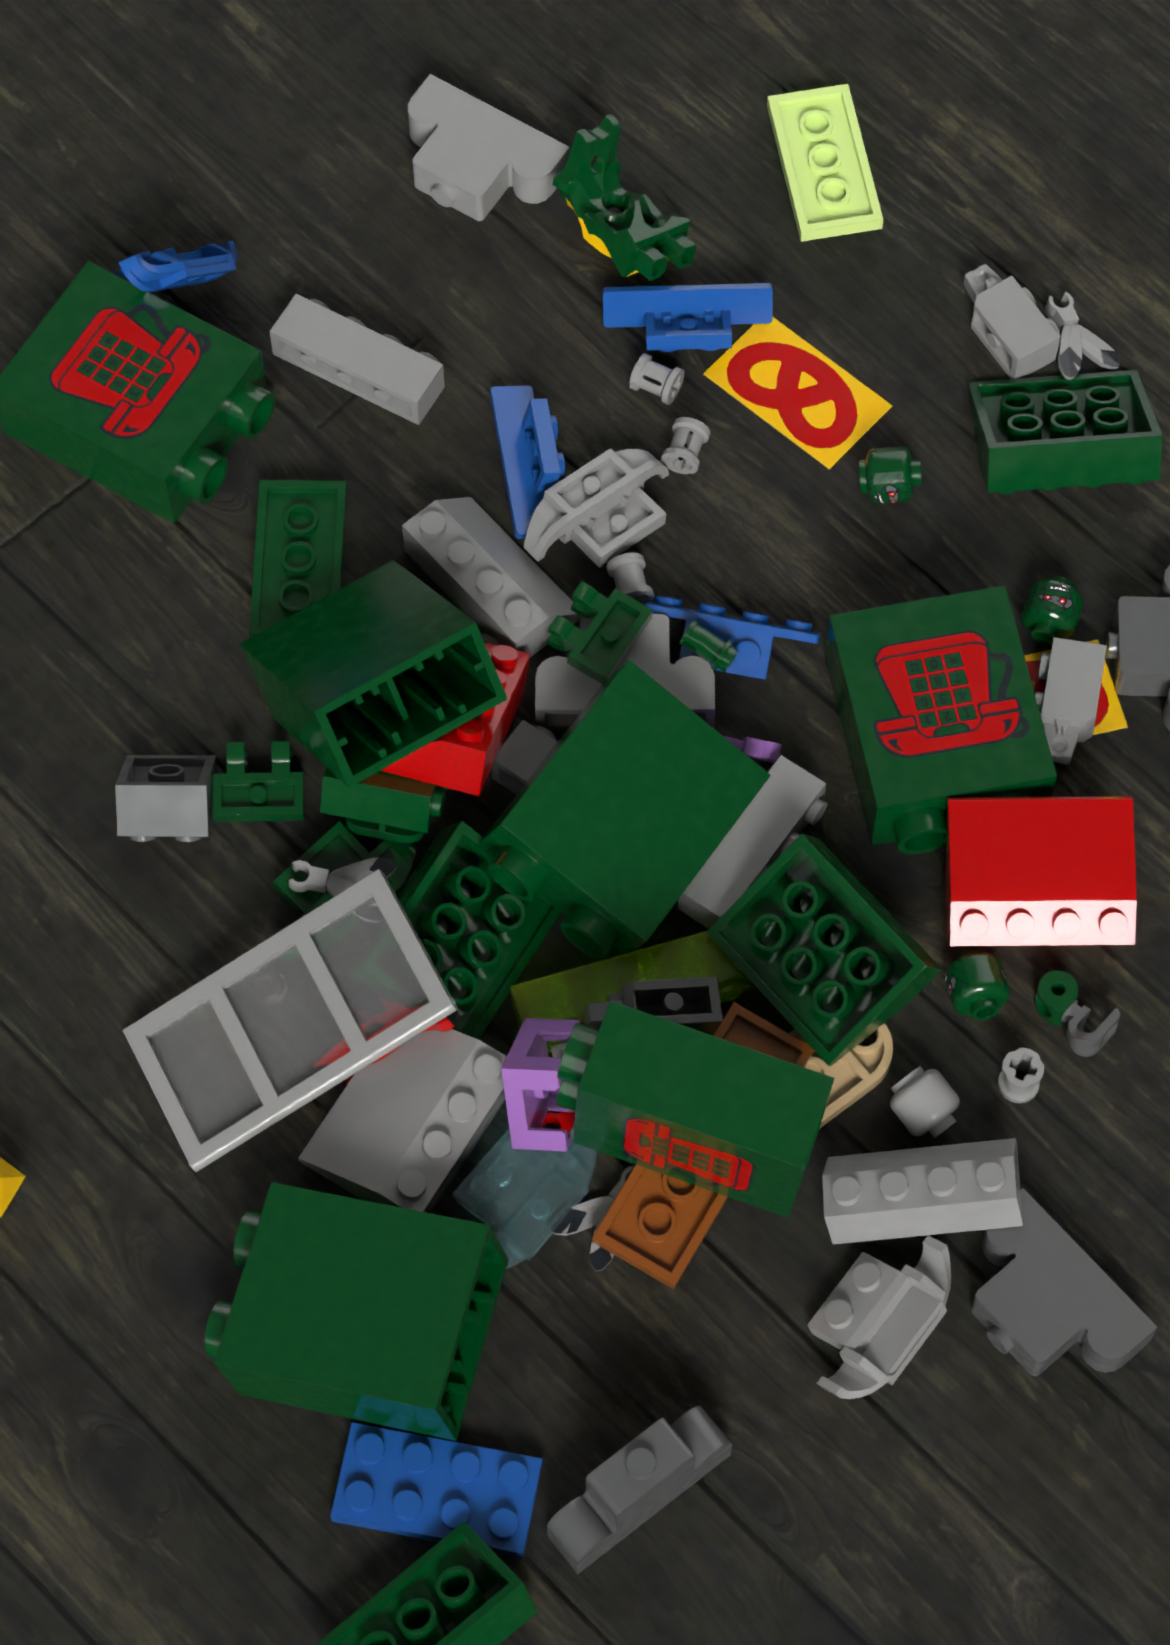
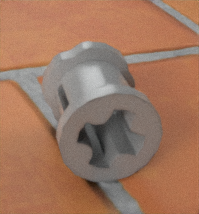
M644 353L634 366L629 387L635 391L641 388L660 396L663 403L670 405L679 393L685 373L681 368L676 367L672 370L652 361V356Z
M680 417L673 423L672 431L674 435L670 447L663 451L661 461L668 469L674 472L694 474L698 471L700 465L698 455L702 444L709 440L710 429L697 419Z
M625 553L612 558L607 563L608 575L614 578L617 590L643 605L654 599L653 589L647 585L643 569L646 563L643 555L639 553Z
M1019 1048L1006 1055L998 1078V1088L1005 1099L1020 1104L1028 1102L1036 1096L1039 1091L1040 1080L1044 1074V1064L1040 1060L1038 1053L1028 1048ZM1018 1071L1027 1074L1024 1080L1015 1078Z

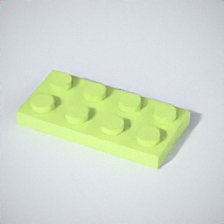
M843 84L767 96V109L800 242L882 229L883 216L849 85Z

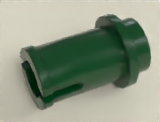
M696 620L691 623L679 642L681 646H685L711 663L713 671L720 669L724 673L739 652L733 646L734 641L731 639L728 642L724 641L701 626Z

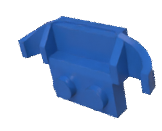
M228 241L219 246L214 243L208 244L195 251L176 254L175 248H169L150 254V251L139 253L118 263L121 269L112 274L132 283L141 291L154 292L212 282L236 270L235 263L239 262L234 241Z

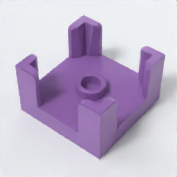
M525 1018L501 1068L512 1149L568 1151L572 1142L571 1134H568L564 1129L541 1128L548 1111L574 1112L556 1105L562 1079L557 1078L562 1059L548 1057L547 1041L568 1042L574 1025L576 1023L580 1024V1020Z

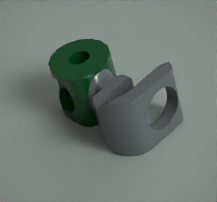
M1055 970L1048 972L1042 976L1038 984L1035 997L1037 1012L1053 1026H1059L1065 1021L1068 1022L1066 1038L1075 1054L1084 1057L1095 1055L1115 1034L1120 1019L1119 1009L1117 1007L1113 1008L1112 1012L1094 1032L1085 1033L1084 1025L1089 1018L1091 1009L1086 1005L1082 1007L1078 1005L1079 987L1076 980L1065 971Z

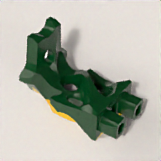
M610 114L605 116L602 123L593 130L582 129L576 131L568 161L565 167L554 177L553 185L559 189L562 201L576 213L582 228L583 238L598 251L612 258L622 277L625 278L639 272L646 279L652 281L661 277L665 272L668 260L680 269L691 265L697 246L687 238L690 225L689 218L676 216L667 218L656 208L646 194L638 195L635 192H627L620 185L618 175L620 174L622 164L616 158L621 125L617 118ZM597 155L595 163L591 166L593 158ZM617 208L621 213H612L608 209Z

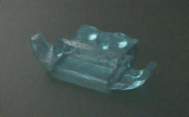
M575 1121L570 1132L572 1142L567 1152L512 1149L510 1129H508L453 1192L454 1200L491 1226L509 1258L506 1269L517 1265L525 1259L530 1261L553 1234V1231L572 1207L577 1205L589 1191L588 1186L595 1170L597 1151L573 1143Z

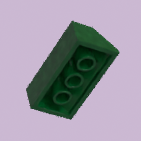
M464 1521L316 1645H499L538 1611L523 1582Z

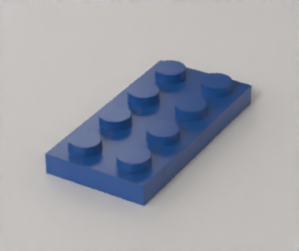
M352 1422L331 1511V1521L440 1542L465 1521L494 1553L524 1558L543 1459Z

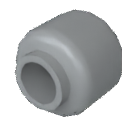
M919 1066L891 1088L894 1095L890 1100V1107L913 1136H921L929 1131L936 1138L957 1122L952 1113L958 1108L960 1099L938 1070L928 1069L924 1072L921 1066Z

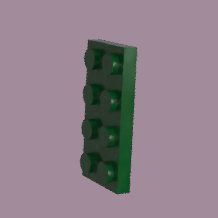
M259 481L249 627L250 638L342 588L347 504L346 481Z

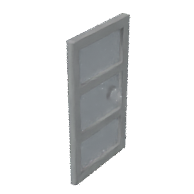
M378 869L128 1026L123 1032L188 1160V1165L195 1172H198L458 1009L456 1001L449 994L388 879Z

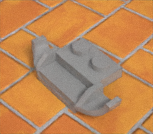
M611 448L544 491V497L536 507L531 518L524 549L534 559L540 561L545 557L548 548L558 538L564 544L572 540L600 568L612 558L618 556L665 524L666 512L643 490L644 482L652 476L659 475L662 479L669 475L668 468L645 450L625 449L614 452Z
M928 1235L923 1241V1253L917 1266L912 1268L906 1264L901 1272L865 1252L861 1253L808 1323V1327L814 1336L841 1350L839 1354L844 1362L830 1378L822 1376L817 1384L821 1388L842 1399H855L875 1392L886 1383L894 1384L947 1312L945 1305L951 1288V1262L946 1244Z

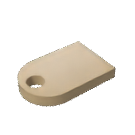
M885 1023L874 1031L877 1036L875 1043L870 1046L857 1045L832 1066H828L814 1050L805 1068L834 1077L820 1128L874 1089L887 1075L892 1060L893 1041ZM795 1029L789 1033L807 1043Z

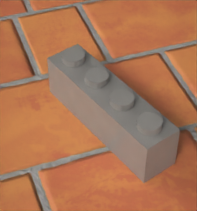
M295 294L270 330L273 355L417 425H420L445 387L443 364L433 355L426 352H416L404 346L392 335H381L367 328L360 320L354 317H344L331 311L323 302L317 299L309 300Z
M782 755L768 773L771 775L678 899V910L708 929L800 836L808 823L814 826L820 820L827 808L828 803L824 801L826 783Z

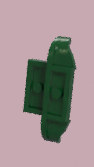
M339 821L296 861L302 860L308 862L311 866L328 869L330 874L336 869L366 859L377 857L390 859L395 862L396 869L387 879L394 892H396L404 885L415 858L417 844L415 842L399 843L384 840L369 853ZM291 865L273 881L272 885L302 918L333 897L327 889L326 893L310 890L295 892L290 889V879L293 878L297 882H303L309 877L304 871L295 872L293 865ZM352 913L313 939L320 952H326L339 946L364 921ZM295 949L282 957L281 960L287 964L290 961L301 958L298 949Z

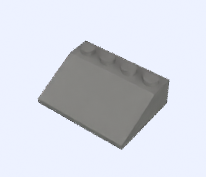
M453 1029L446 1032L432 1030L419 1033L382 1060L372 1063L354 1074L299 1156L298 1161L361 1200L432 1213L505 1101L501 1068L507 1056L484 1042Z

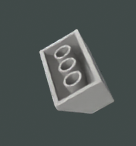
M471 497L435 500L402 525L404 551L468 617L476 622L478 628L483 633L494 637L499 645H507L518 651L530 653V657H532L547 645V639L551 635L548 632V628L557 615L562 616L572 624L581 619V615L571 610L573 601Z
M1016 1138L828 1157L823 1171L824 1218L832 1244L1023 1226Z

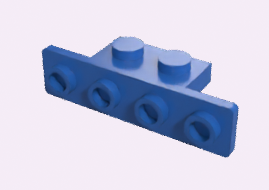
M770 283L605 287L603 289L604 327H646L647 350L673 352L684 349L715 351L723 348H732V324H769L772 322L773 288Z
M496 386L491 388L489 395L513 529L516 538L525 539L533 513L544 497V491L555 485L559 478L564 477V456L562 452H557L555 443L558 436V423L556 416L550 415L547 399H534L531 386Z
M656 595L655 603L646 602L644 604L653 610V614H664L668 617L686 620L684 633L691 623L696 620L701 626L724 641L728 642L730 639L734 641L733 646L739 652L727 669V673L766 680L774 636L818 644L821 633L811 632L813 624L787 619L784 627L768 624V615L743 611L742 619L724 616L725 607L700 603L698 611L681 608V599ZM681 646L679 659L686 656L700 657L685 646Z

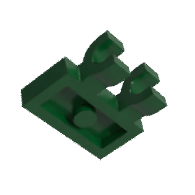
M581 581L572 594V599L575 601L571 605V610L583 617H594V619L584 632L567 619L557 615L548 628V632L551 635L547 639V644L560 651H571L567 658V664L603 684L613 675L650 622L653 610L616 588L607 598L590 585Z
M290 741L271 742L272 773H247L248 755L245 752V742H226L227 773L213 774L212 816L214 822L304 820V773L292 772Z

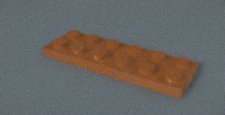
M733 1002L723 1022L714 1034L715 1037L802 1067H806L814 1053V1049L807 1043ZM636 1164L594 1233L591 1242L674 1290L728 1197Z

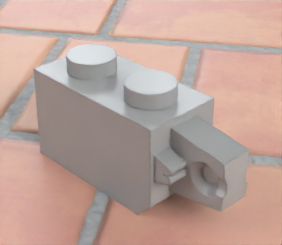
M987 264L981 265L965 275L964 286L975 304L971 329L1010 379L1024 378L1056 360L1060 342L1059 329L1052 319L1045 318L1036 307L1035 299L1027 288H1021L1013 276L1002 280Z
M1054 637L1051 654L1042 653L1038 679L1047 680L1045 693L1036 692L1035 697L1053 762L1070 765L1077 742L1083 743L1093 736L1107 645Z

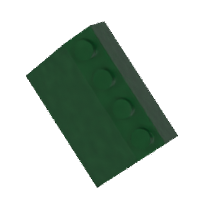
M1137 370L1077 374L1072 380L1059 375L968 382V394L980 470L987 493L1012 494L1016 491L1034 489L1054 491L1061 487L1074 486L1095 488L1102 484L1114 483L1137 485L1145 481L1160 480L1163 435Z
M460 821L440 830L398 893L397 898L449 994L456 1001L458 1010L446 1017L454 1025L452 1029L479 1040L561 911L538 893L532 901H525L503 889L488 871V866L494 857L478 845L483 837L463 821ZM386 920L378 924L345 974L375 997L393 1001L411 1010L412 1008L426 1005L429 1003V1000Z
M801 834L706 932L828 1066L835 1064L909 1004L942 970L819 838Z

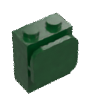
M326 767L322 780L320 813L346 817L347 827L359 835L399 843H413L420 840L424 833L428 832L433 816H441L445 801V790L450 789L383 771H378L348 788Z

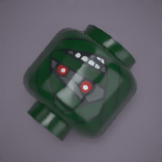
M905 446L871 449L866 455V460H859L861 494H868L869 499L874 504L909 501L914 494V486H922L921 460H912L911 452Z
M1056 575L1047 576L1042 580L1034 582L1028 590L1021 612V622L1031 632L1032 638L1038 642L1053 644L1054 637L1068 639L1072 637L1077 629L1084 607L1083 596L1071 580Z
M978 948L958 953L953 957L952 963L948 965L944 973L953 1009L962 1016L972 1017L975 1020H987L994 1017L999 1012V1009L1006 1004L1010 996L1001 960L995 955L986 953L983 949Z

